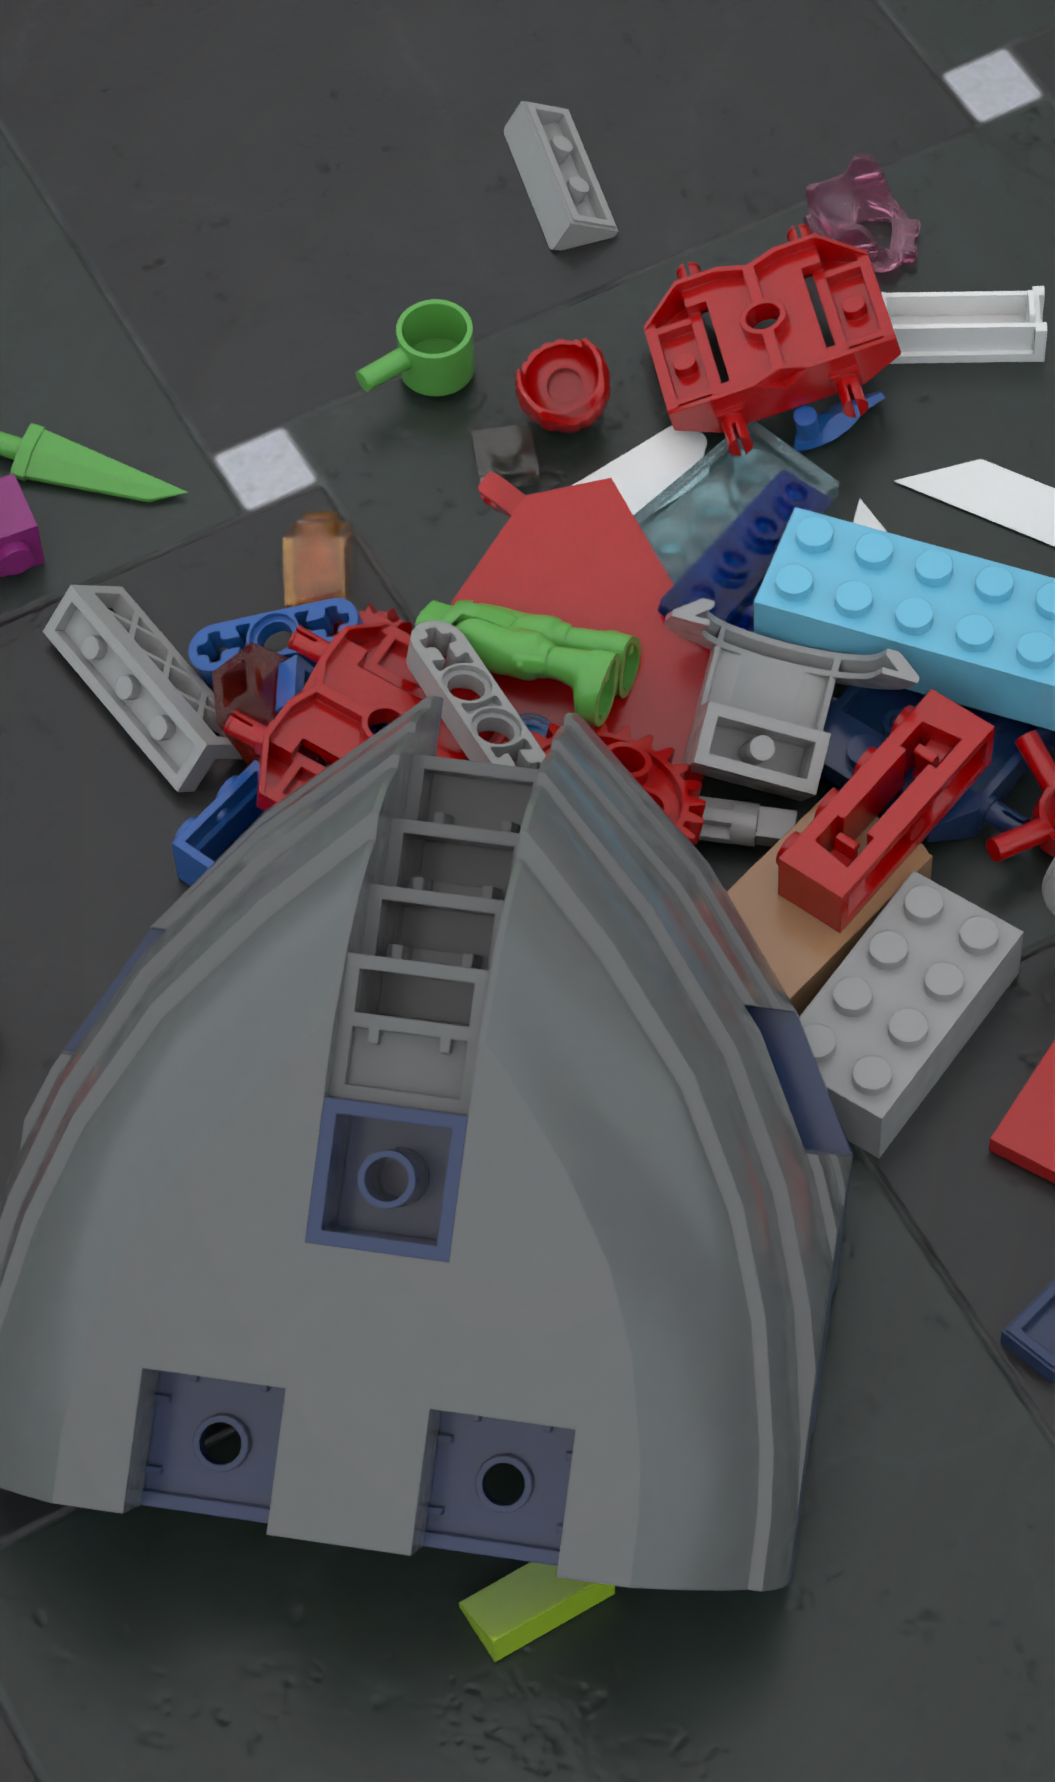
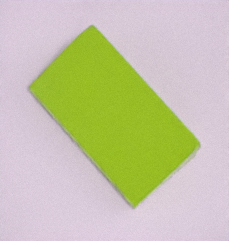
M529 1562L459 1602V1607L494 1662H497L614 1595L615 1586L556 1577L558 1566Z

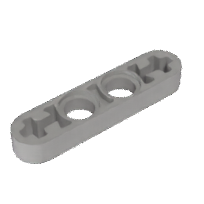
M425 621L417 625L411 632L406 664L427 697L439 696L443 698L441 718L469 761L539 769L546 754L465 635L457 627L447 622ZM454 688L470 689L476 692L480 698L473 701L462 700L453 696L449 690ZM483 731L499 732L505 735L509 742L505 744L489 743L478 734Z

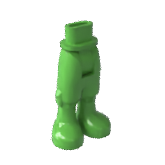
M432 600L416 619L415 627L425 621L447 622L457 627L465 635L490 673L507 675L526 681H532L537 678H551L570 686L573 689L575 713L579 714L587 724L596 727L603 725L607 719L614 697L623 699L629 694L640 666L641 643L638 637L615 630L575 628L572 624L552 615L531 614L493 604L472 603L474 600H459L453 606Z

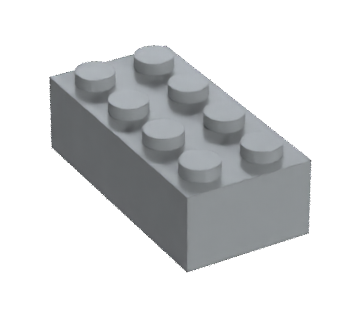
M914 870L799 1017L847 1140L877 1158H880L1019 974L1024 935L1022 930Z

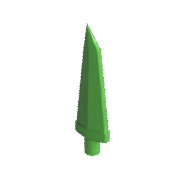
M31 423L23 438L0 431V456L14 460L10 474L14 473L16 479L22 481L32 480L148 503L189 493L52 433L41 425Z

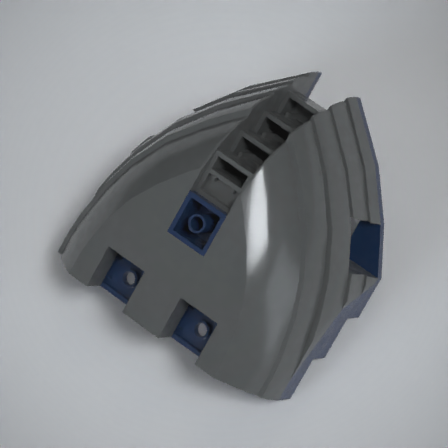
M428 696L266 810L150 927L151 929L66 1045L46 1077L24 1119L20 1152L11 1169L0 1205V1488L53 1504L121 1514L140 1505L268 1523L266 1535L408 1556L414 1554L422 1546L556 1565L558 1566L556 1577L627 1588L715 1591L753 1590L760 1592L783 1588L789 1584L794 1570L810 1438L816 1425L832 1293L837 1286L853 1162L852 1150L795 1007L712 866L579 714L567 713L565 715L564 725L556 731L552 739L551 750L543 759L540 768L533 769L436 757L443 698ZM224 1422L232 1425L241 1437L239 1455L232 1462H220L208 1454L205 1447V1435L214 1423ZM497 1463L514 1465L521 1471L524 1477L525 1489L523 1495L513 1503H502L495 1500L486 1488L488 1470Z

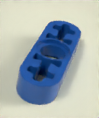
M329 598L206 626L192 638L188 648V656L204 682L212 686H227L278 675V664L296 654L313 667L316 666V662L287 647L277 653L264 652L263 647L266 640L277 632L287 631L293 634L294 630L296 631V628L302 625L305 629L310 628V632L331 642L335 636L329 637L328 635L334 632V624L344 622V624L339 626V633L344 626L365 623L356 607L350 601L344 598ZM227 647V650L221 653L220 661L211 662L217 658L219 649ZM248 648H249L250 651H251V655H250V656H245L244 653H248V652H249Z

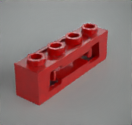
M933 689L925 695L916 707L912 705L906 706L896 718L889 737L878 749L870 747L863 753L854 768L852 778L840 791L832 789L825 795L815 812L814 820L802 833L793 832L783 842L776 856V864L778 865V894L841 933L991 764L995 726ZM914 765L912 777L915 780L867 832V846L858 855L860 843L855 840L904 786V775Z

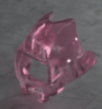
M868 154L855 155L850 160L845 172L821 183L807 185L806 197L809 215H803L804 224L810 227L812 234L816 233L867 250L874 272H889L902 265L903 262L912 263L916 261L918 246L915 245V238L920 234L919 219H908L903 207L892 198L885 174L873 156ZM863 221L891 222L890 250L881 248L869 230L859 224Z

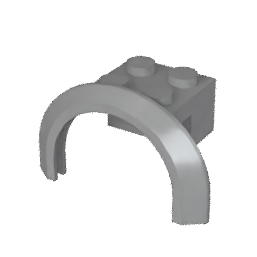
M705 598L672 610L666 615L664 621L666 628L674 634L711 650L682 764L691 766L690 772L797 801H804L815 796L817 793L831 733L824 732L823 729L835 683L873 689L900 690L918 684L920 678L899 651L887 648L878 654L872 655L845 654L772 639L736 627L717 618L709 612L714 607L715 601Z

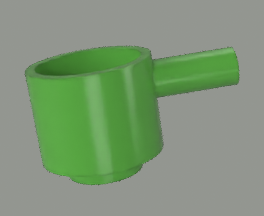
M430 299L418 302L407 308L397 321V349L355 373L359 385L365 392L375 389L400 374L403 382L410 389L422 395L445 396L455 393L470 382L475 372L472 320L461 306L451 301Z

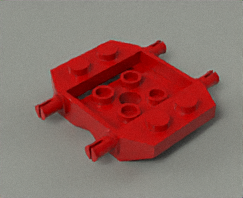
M798 224L802 235L801 238H798L795 226H792L787 232L789 242L772 247L747 265L717 266L701 272V268L697 263L687 262L691 273L688 276L684 263L681 264L676 271V276L679 280L673 282L643 327L674 431L724 432L730 454L742 456L737 441L738 438L741 440L745 454H748L753 448V440L750 437L747 424L839 394L843 413L846 416L856 417L852 404L854 399L860 416L863 415L868 409V402L865 399L861 385L867 383L901 355L867 250L816 233L812 234L808 225ZM812 276L835 345L826 347L805 283V279ZM706 312L710 314L730 380L722 383L702 314ZM764 320H777L768 328L754 329L758 323Z
M387 622L344 626L331 642L310 632L302 625H299L296 631L294 630L287 648L317 663L303 690L287 701L267 727L235 709L232 716H229L223 729L224 734L230 735L255 749V753L260 755L256 807L264 811L268 810L326 769L321 764L297 752L301 745L321 755L328 765H332L374 735L369 729L371 725L379 723L390 724L427 697L406 664L410 634ZM497 682V684L506 696L505 686ZM454 688L449 690L453 696L462 700L473 701L480 698L476 692L470 689ZM441 718L436 757L469 761ZM483 731L478 734L489 743L505 744L509 742V739L499 732Z

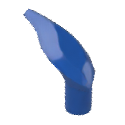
M880 391L864 394L868 402V409L885 399V396ZM855 399L852 400L856 414L855 418L848 417L843 413L841 402L818 414L813 407L808 405L797 408L793 414L796 428L793 452L819 447L838 438L849 430L860 418Z

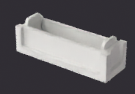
M1032 286V290L881 292L901 351V355L890 364L1044 362L1047 322H1043L1044 286Z

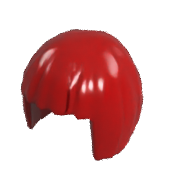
M583 338L581 342L577 339L574 341L558 339L553 343H544L539 349L533 350L528 360L523 362L522 370L518 369L515 373V394L522 412L529 416L534 423L540 425L542 429L551 432L574 433L582 428L586 429L591 426L603 413L610 399V371L602 351L587 338Z

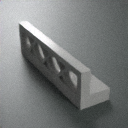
M70 585L44 628L43 633L177 792H195L215 759H249L255 750L254 748L223 733L229 716H232L230 711L123 587ZM213 731L219 733L222 737H217Z

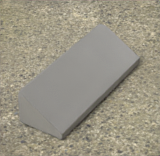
M521 101L505 125L504 136L549 248L554 251L565 250L614 238L619 232L569 109Z

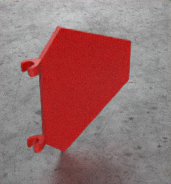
M494 472L486 474L478 485L482 501L510 518L450 605L453 606L459 600H474L472 603L493 604L531 614L556 616L564 622L572 624L575 628L615 630L638 637L641 643V660L637 677L631 691L625 698L614 697L605 724L607 725L608 732L617 734L624 725L630 726V738L639 741L648 734L653 735L654 739L651 748L657 752L672 747L675 752L671 764H682L711 650L674 634L664 625L666 615L672 610L684 606L685 603L612 478L525 495ZM490 673L495 681L505 686L507 699L524 723L536 722L546 727L550 723H554L561 727L564 725L565 715L567 713H575L573 689L558 680L537 678L532 681H526L507 675ZM588 724L593 730H595V726ZM690 772L688 780L702 783L706 776Z

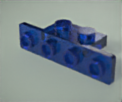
M781 470L660 600L658 612L666 617L668 613L676 608L705 598L715 601L714 607L709 610L711 614L729 624L751 632L754 629V600L794 508L797 507L824 515L830 507L831 498L792 473Z

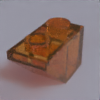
M311 511L302 513V520L291 523L282 537L284 608L329 598H344L350 601L352 521H338V512Z

